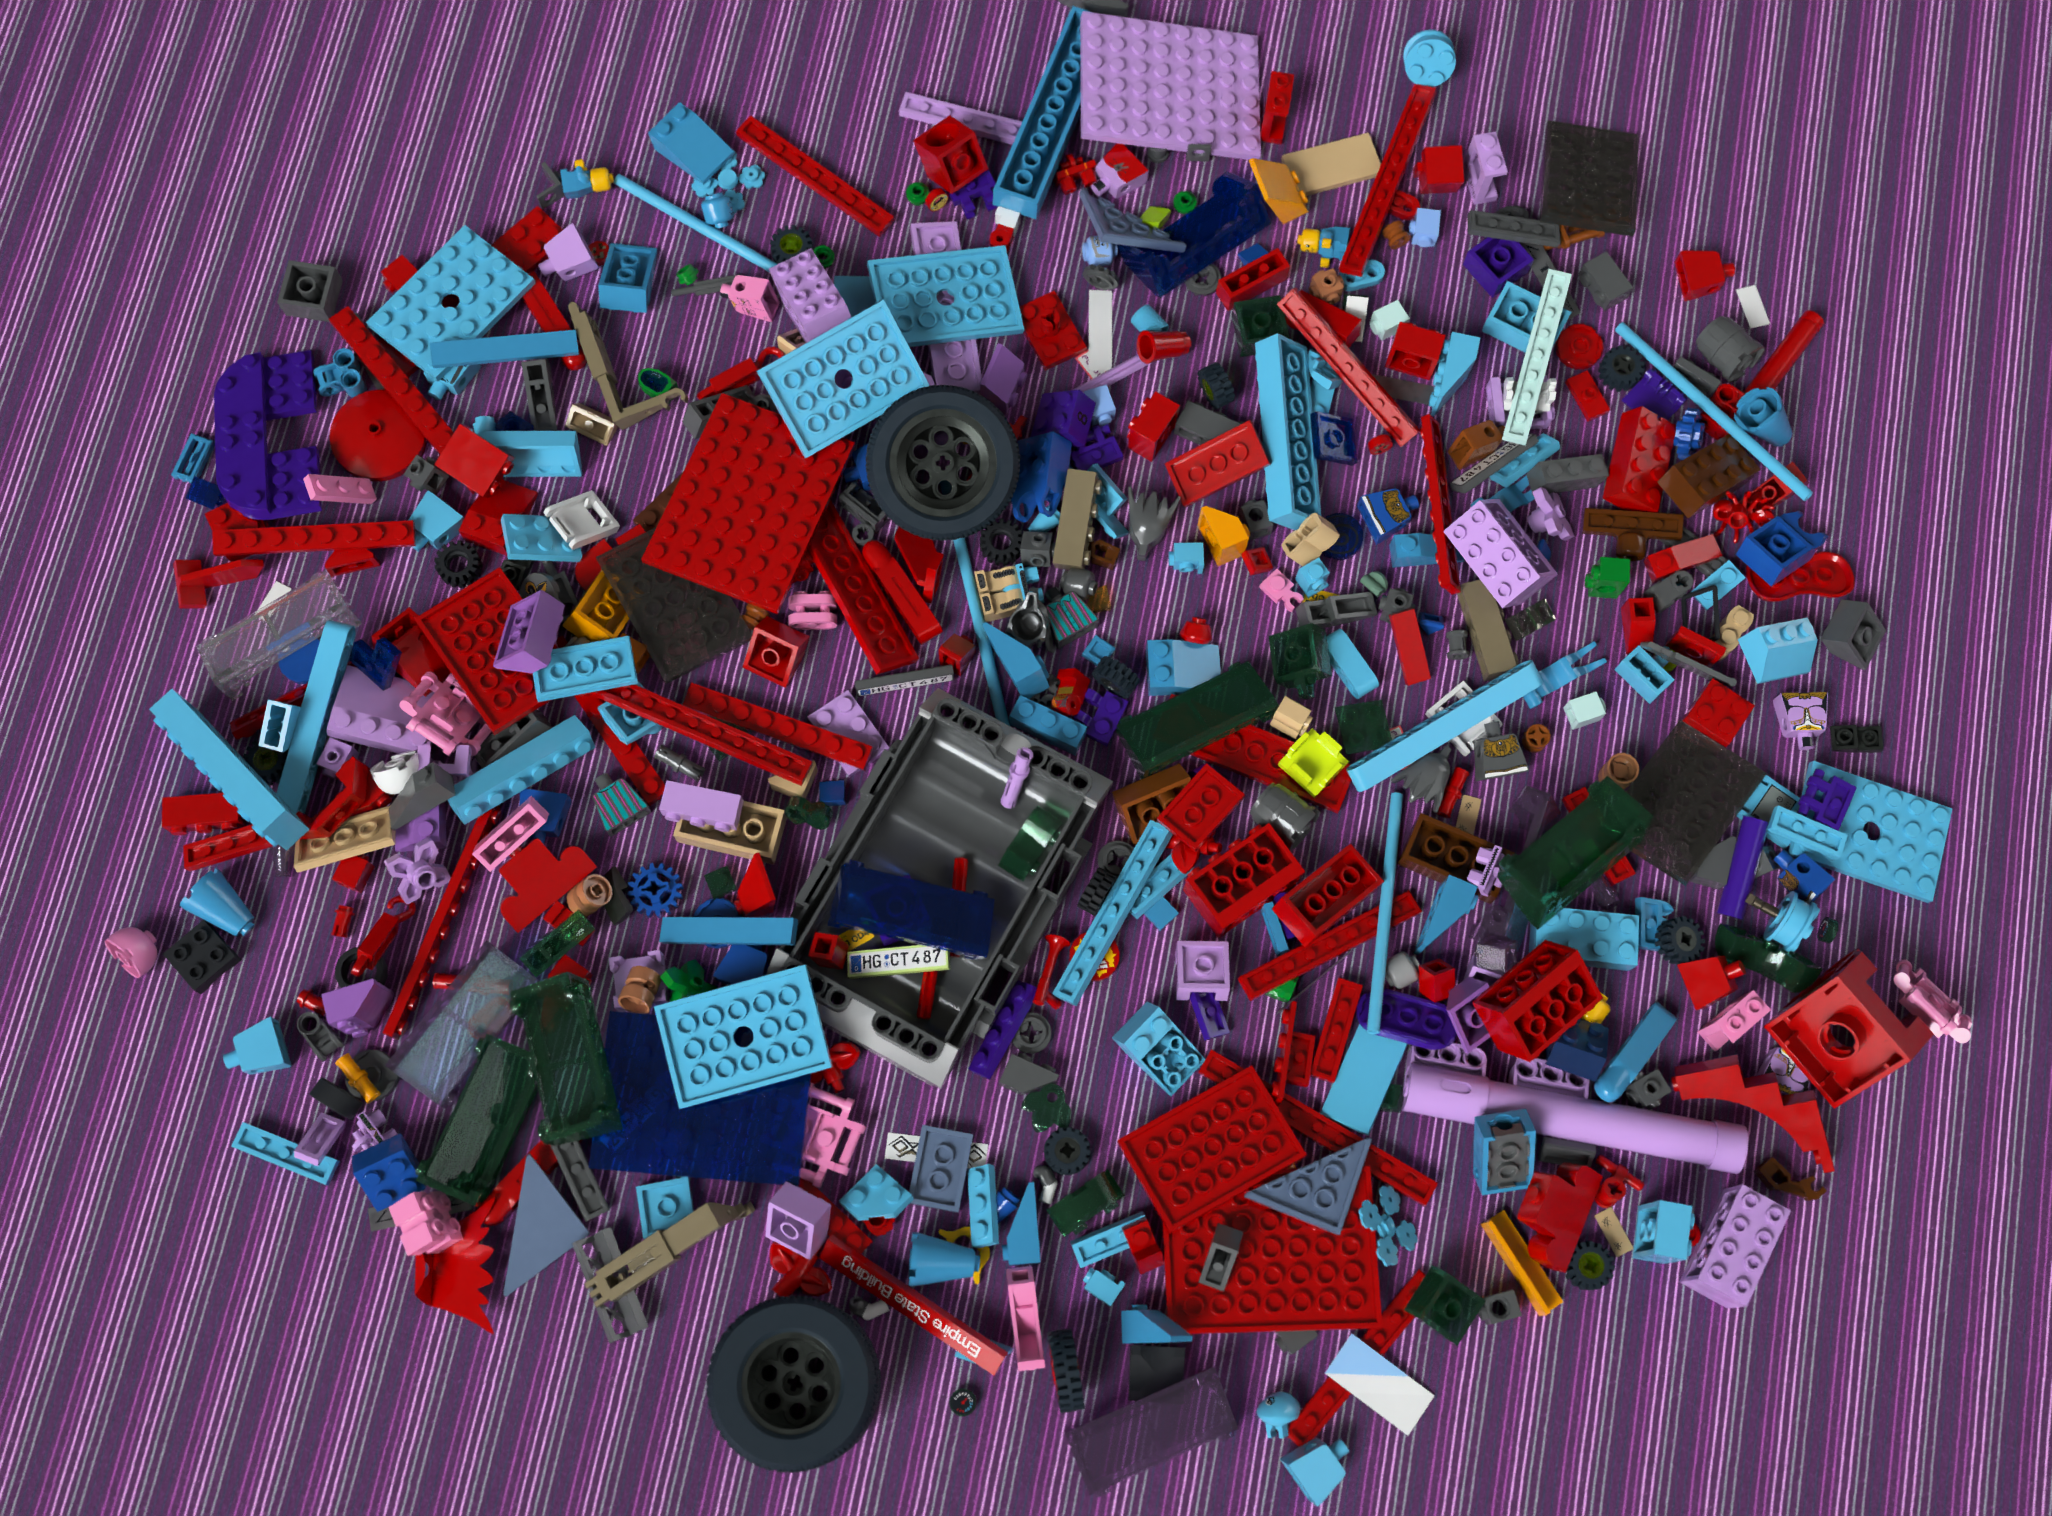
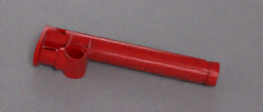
M1805 311L1744 392L1733 385L1722 384L1717 388L1710 400L1735 422L1734 413L1736 414L1738 408L1736 405L1740 398L1755 388L1762 390L1769 387L1775 390L1823 327V318L1814 311ZM1720 396L1725 397L1727 401L1722 400ZM1704 411L1701 413L1700 423H1705L1704 432L1716 440L1729 434Z

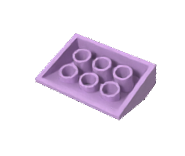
M347 665L326 729L328 737L398 754L407 751H416L417 753L418 745H430L432 747L433 743L415 730L412 732L406 728L413 717L404 712L399 704L404 697L409 696L414 691L415 687L405 679ZM431 692L426 697L423 695L418 700L417 705L422 708L435 692Z

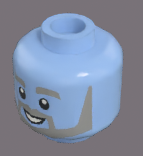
M1099 236L1088 237L1086 242L1082 244L1084 262L1087 261L1089 265L1093 264L1095 266L1110 265L1113 257H1117V244L1101 242Z

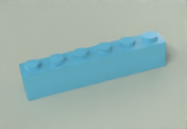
M573 715L455 784L456 795L448 799L451 808L464 825L596 748L589 730Z

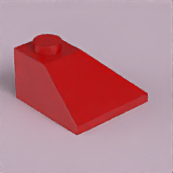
M759 852L754 854L737 891V900L734 901L737 914H742L743 918H757L774 912L776 898Z

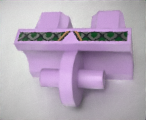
M379 1109L367 1115L363 1111L357 1115L359 1120L356 1124L360 1130L353 1133L357 1141L353 1144L352 1148L355 1152L362 1149L366 1150L371 1147L370 1144L372 1146L397 1135V1132L392 1128L381 1135L377 1129L386 1123L385 1116Z

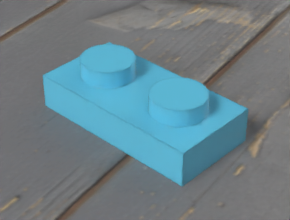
M1728 560L1691 592L1715 585L1718 589L1719 601L1743 581L1745 577ZM1713 590L1694 596L1706 611L1713 606Z

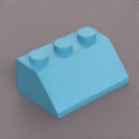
M1808 617L1757 627L1738 639L1757 684L1809 673L1818 641Z

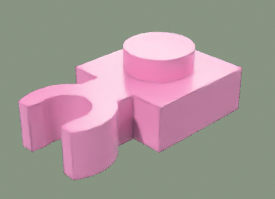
M1278 569L1271 573L1259 586L1276 604L1282 599L1285 608L1289 612H1293L1295 608L1290 603V600L1294 599L1300 604L1303 602V597L1300 593L1291 591L1294 584Z

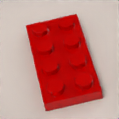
M1251 420L1165 463L1178 496L1181 497L1180 500L1183 507H1188L1271 465Z

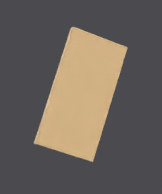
M1369 133L1282 155L1281 158L1282 163L1286 164L1291 171H1296L1300 179V183L1297 186L1299 191L1304 190L1306 196L1376 178L1381 166Z
M390 806L349 817L328 838L298 840L295 843L294 868L297 873L395 845L396 830L391 829Z

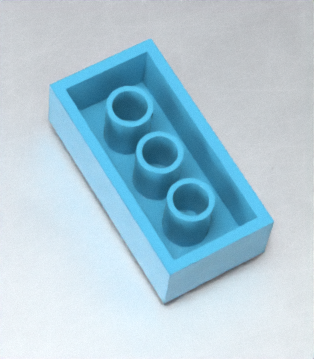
M1537 905L1531 911L1529 953L1544 940L1577 949L1587 967L1630 971L1638 966L1639 915Z

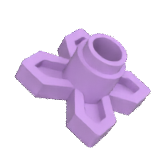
M1542 487L1532 491L1536 503L1540 507L1527 516L1532 531L1534 533L1547 531L1551 536L1559 535L1564 541L1573 538L1574 533L1565 518L1566 513L1559 495L1554 492L1549 494Z
M430 837L415 844L412 859L395 854L384 861L392 877L403 878L397 890L406 904L419 899L422 890L429 889L432 886L439 888L449 883L451 879L444 865L433 864L438 850Z

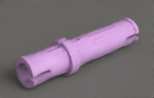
M1019 748L1015 761L1010 765V776L1000 800L1005 808L1010 809L1012 806H1016L1024 779L1029 775V764L1033 758V752L1029 748Z

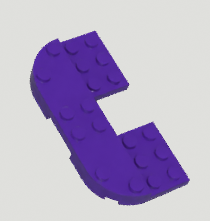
M311 350L271 357H263L261 352L245 355L229 366L216 384L214 391L216 481L220 492L229 506L241 512L244 517L255 520H271L322 511V501L310 500L303 480L308 474L320 475L318 448L312 446L267 453L266 421L317 413L316 384L313 374L315 365L314 355Z

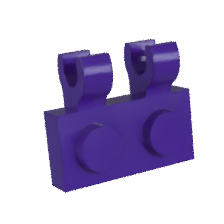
M989 169L955 193L951 194L947 191L954 207L961 204L967 220L976 217L974 212L975 206L971 201L975 198L982 196L988 211L997 208V206L993 205V189L996 183Z
M1088 688L1084 702L1098 709L1093 718L1080 710L1073 719L1087 726L1086 737L1107 746L1129 701L1108 691L1102 697L1098 692Z

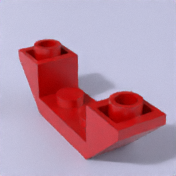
M352 756L341 766L335 775L346 788L339 792L334 800L318 813L314 820L300 811L296 813L309 828L299 840L330 837L365 801L368 766Z

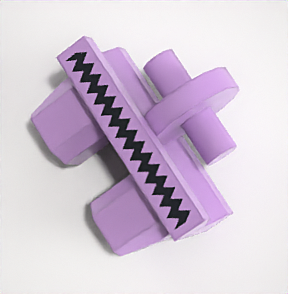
M1496 845L1493 849L1480 847L1476 861L1486 865L1484 872L1472 868L1467 881L1478 886L1477 888L1481 895L1488 897L1493 884L1501 888L1504 881L1512 882L1514 876L1508 871L1510 864L1503 862L1505 855L1501 853L1502 847Z

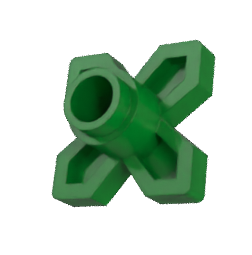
M696 959L686 962L681 967V970L676 967L666 969L660 976L666 986L672 989L670 1002L715 990L718 987L704 982L705 970Z

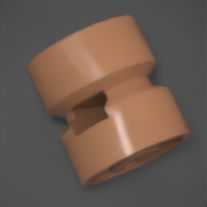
M1617 753L1599 770V783L1609 792H1621L1638 777L1639 764L1631 755Z
M592 874L568 891L566 898L569 909L574 914L582 917L593 914L611 900L613 894L612 886L601 875Z
M644 966L632 967L627 976L626 985L623 986L618 998L619 1005L633 1014L645 1015L649 1013L655 998L654 995L657 994L662 981L660 975L656 971Z

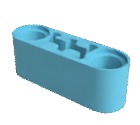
M1339 628L1318 641L1322 653L1356 699L1379 687L1377 677L1342 629Z

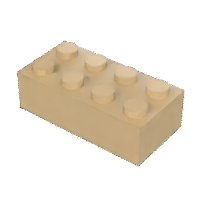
M744 801L737 830L730 829L729 832H722L714 829L715 826L705 824L704 827H697L691 825L690 821L680 819V822L676 823L673 836L679 843L751 860L754 854L759 852L764 863L774 865L787 816L782 809Z

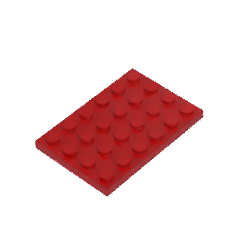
M500 567L414 618L421 631L494 736L551 701H537L533 673L496 669L493 667L510 606L522 600V597Z
M1252 1065L1117 1140L1120 1149L1170 1234L1300 1161L1307 1155Z

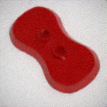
M1832 552L1815 553L1809 562L1772 587L1748 565L1746 567V577L1752 591L1759 599L1767 602H1779L1804 594L1824 598H1837L1850 593L1855 585L1854 574L1849 563L1842 556Z

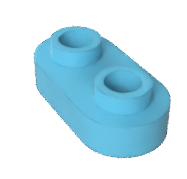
M1369 260L1362 277L1344 273L1339 275L1344 281V290L1355 291L1379 284L1383 279L1385 269L1380 262ZM1373 273L1375 277H1370L1368 274ZM1346 279H1351L1353 282H1347Z

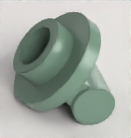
M1378 571L1366 574L1360 580L1377 597L1385 593L1388 588L1386 577Z

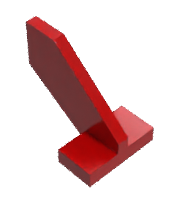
M899 526L894 540L917 585L924 587L922 599L931 604L939 588L944 554L936 551L933 540L913 535Z
M240 559L203 570L201 560H175L173 566L179 608H205L207 605L206 588L255 579L264 567L263 560Z

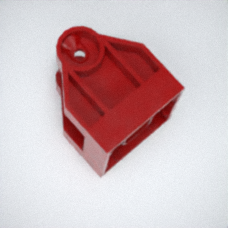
M1859 948L1848 953L1832 965L1820 977L1791 999L1764 1026L1834 1109L1910 1062L1934 1035L1917 1015L1908 1013L1900 1021L1866 983L1878 969ZM1830 1024H1838L1847 1028L1855 1038V1045L1847 1047L1840 1044L1832 1035Z

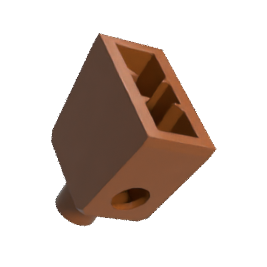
M1487 420L1462 430L1447 451L1459 471L1493 453L1503 441L1502 437L1505 427L1503 425L1496 427L1492 420Z

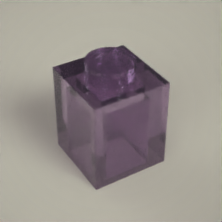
M1487 935L1475 946L1476 967L1506 973L1516 965L1517 941Z

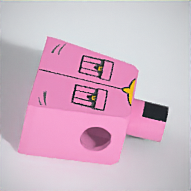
M737 275L732 285L724 283L720 290L721 297L730 299L737 312L768 322L773 321L780 304L769 279Z

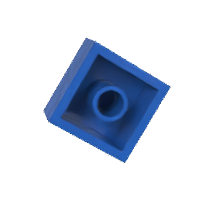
M401 1133L352 1156L353 1174L377 1212L395 1204L413 1192H421L427 1189L425 1172Z

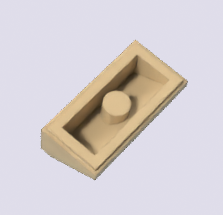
M581 403L572 404L565 427L606 446L618 429V426L613 423L611 417Z

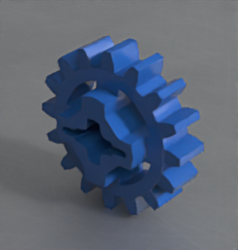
M1688 408L1685 410L1683 420L1678 421L1676 424L1674 446H1678L1677 458L1679 460H1684L1696 453V449L1702 446L1705 423H1700L1702 418L1700 409Z
M650 863V869L648 870L643 866L640 867L642 872L640 875L633 873L636 881L628 883L633 891H629L627 894L630 898H635L630 903L633 907L639 905L637 909L639 914L644 913L646 910L648 918H651L653 913H656L657 917L661 918L664 911L668 915L671 914L669 909L671 906L674 908L679 907L676 899H683V895L678 891L684 889V886L681 883H677L681 878L678 874L673 875L674 870L672 867L665 871L663 863H660L658 868H655L654 864ZM659 875L669 879L670 883H668V881L662 882L659 878ZM648 878V880L646 881V883L641 886V884L644 882V880H646V879ZM655 886H658L660 889L657 890V895L652 894ZM667 896H670V898L663 904ZM641 899H649L652 906L646 905Z

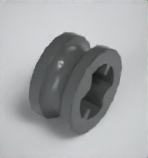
M862 523L854 527L852 536L855 544L863 548L864 544L868 541L874 540V531L870 525ZM863 531L864 534L865 531L868 532V539L863 540L862 537L860 540L859 532Z

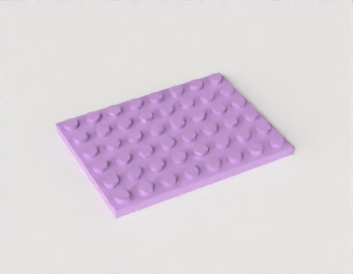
M1082 12L1080 16L1081 139L1187 152L1188 144H1210V155L1246 160L1252 158L1260 159L1257 35ZM1195 150V151H1193V153H1203V152H1205V151H1203V150Z

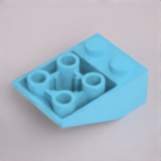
M1452 332L1449 340H1444L1437 362L1439 364L1438 371L1435 372L1433 379L1435 387L1431 393L1428 405L1432 407L1431 416H1435L1467 380L1477 357L1480 337Z
M1146 1002L1112 1037L1121 1049L1169 1096H1172L1205 1061L1201 1053L1162 1009L1150 1002Z

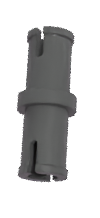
M663 744L659 746L655 753V759L671 766L674 772L678 773L680 771L696 782L701 779L700 776L702 777L705 772L704 767L687 759V755L683 753L680 755Z

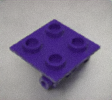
M1649 369L1644 377L1621 401L1631 409L1643 406L1657 414V418L1662 417L1668 421L1688 398L1684 393L1678 391L1674 384H1670L1667 379L1660 376L1657 370Z

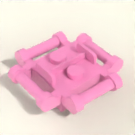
M426 672L421 678V683L409 696L404 697L399 704L404 712L413 717L406 728L412 732L415 730L442 748L443 753L448 756L456 751L457 745H469L472 750L471 756H475L481 749L480 745L492 732L451 673L442 683L434 673ZM428 689L435 692L422 708L417 705L418 700ZM478 722L481 723L483 727L473 739L468 740L466 737Z
M1908 960L1899 961L1896 965V974L1893 979L1895 985L1901 989L1898 1002L1911 1014L1919 1016L1937 1038L1943 1034H1949L1959 1043L1968 1042L1971 1036L1969 1029L1972 1020L1968 1015L1961 1014L1962 1007L1954 998L1950 999L1926 977V972L1921 968L1913 972L1912 964Z
M806 1081L799 1100L780 1093L777 1099L779 1103L767 1133L762 1136L760 1143L778 1150L771 1170L776 1172L781 1170L812 1182V1186L817 1188L821 1187L828 1170L847 1176L850 1170L848 1165L860 1135L864 1134L866 1126L848 1120L855 1100L849 1097L844 1099L814 1087L813 1083ZM813 1097L841 1108V1115L838 1116L807 1104L809 1098ZM788 1106L796 1108L783 1141L776 1140L775 1138ZM845 1129H850L851 1132L839 1162H832ZM788 1154L817 1165L819 1169L816 1173L785 1161L786 1155Z

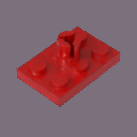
M1055 290L1019 306L1024 325L1023 333L1045 371L1087 351V346Z
M1206 763L1157 817V821L1196 852L1245 798V794Z

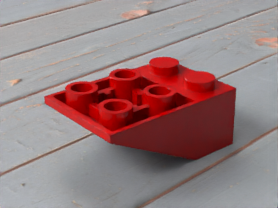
M408 607L371 636L374 653L415 688L421 683V678L426 672L434 673L438 680L443 683L451 672L415 622L414 618L419 615ZM428 689L424 693V696L426 697L433 691Z

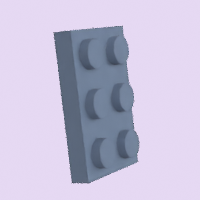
M922 1125L909 1190L914 1200L910 1204L959 1213L973 1134Z

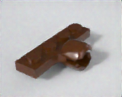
M1585 508L1582 534L1613 536L1617 540V558L1640 561L1646 554L1647 539L1681 541L1684 515Z

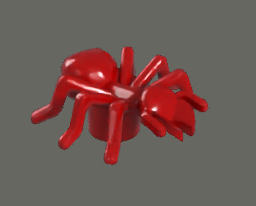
M1751 490L1744 493L1742 504L1738 502L1733 492L1727 491L1726 495L1729 499H1732L1733 503L1730 500L1723 499L1713 506V517L1718 521H1722L1720 528L1714 533V536L1718 537L1724 531L1726 524H1729L1730 527L1734 528L1733 542L1738 543L1739 529L1747 525L1751 534L1754 532V528L1750 519L1758 523L1759 526H1763L1771 521L1769 518L1774 519V514L1767 509L1774 510L1775 507L1765 504L1753 511L1759 502L1763 504L1769 501V498L1758 496L1746 508L1748 498L1752 494Z

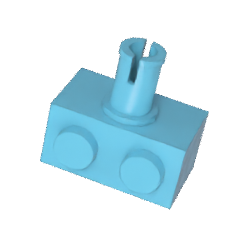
M1639 645L1614 669L1649 704L1675 680L1663 669L1669 661L1662 659L1661 656L1656 654L1651 657Z

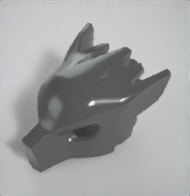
M1129 486V534L1136 545L1137 559L1145 561L1151 548L1158 545L1165 537L1168 524L1181 497L1178 496L1169 509L1167 508V498L1164 497L1160 503L1157 498V492L1154 491L1147 499H1145L1144 493H1141L1135 503L1132 488Z
M1031 587L1025 600L1019 603L1011 615L1005 634L1030 649L1034 644H1036L1037 648H1041L1042 643L1045 641L1047 651L1054 653L1048 610L1039 600L1038 588Z
M1445 746L1438 753L1424 755L1391 779V782L1397 783L1403 779L1402 787L1405 789L1410 788L1408 800L1410 803L1420 798H1424L1426 804L1432 800L1434 801L1433 811L1438 812L1450 775V766L1447 759L1452 749Z

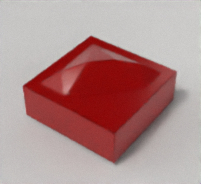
M1264 546L1246 550L1241 554L1251 576L1269 572L1274 568Z

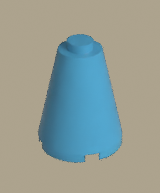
M1769 387L1762 390L1759 388L1750 390L1740 398L1736 405L1738 409L1736 414L1734 413L1735 422L1743 430L1773 446L1780 447L1787 444L1793 432L1780 395Z
M217 868L214 869V872L209 871L190 889L192 896L189 899L184 896L180 902V907L236 937L240 934L243 936L247 935L255 926L252 923L255 917Z
M912 1232L908 1286L973 1277L974 1272H979L980 1256L975 1255L974 1249L919 1232Z

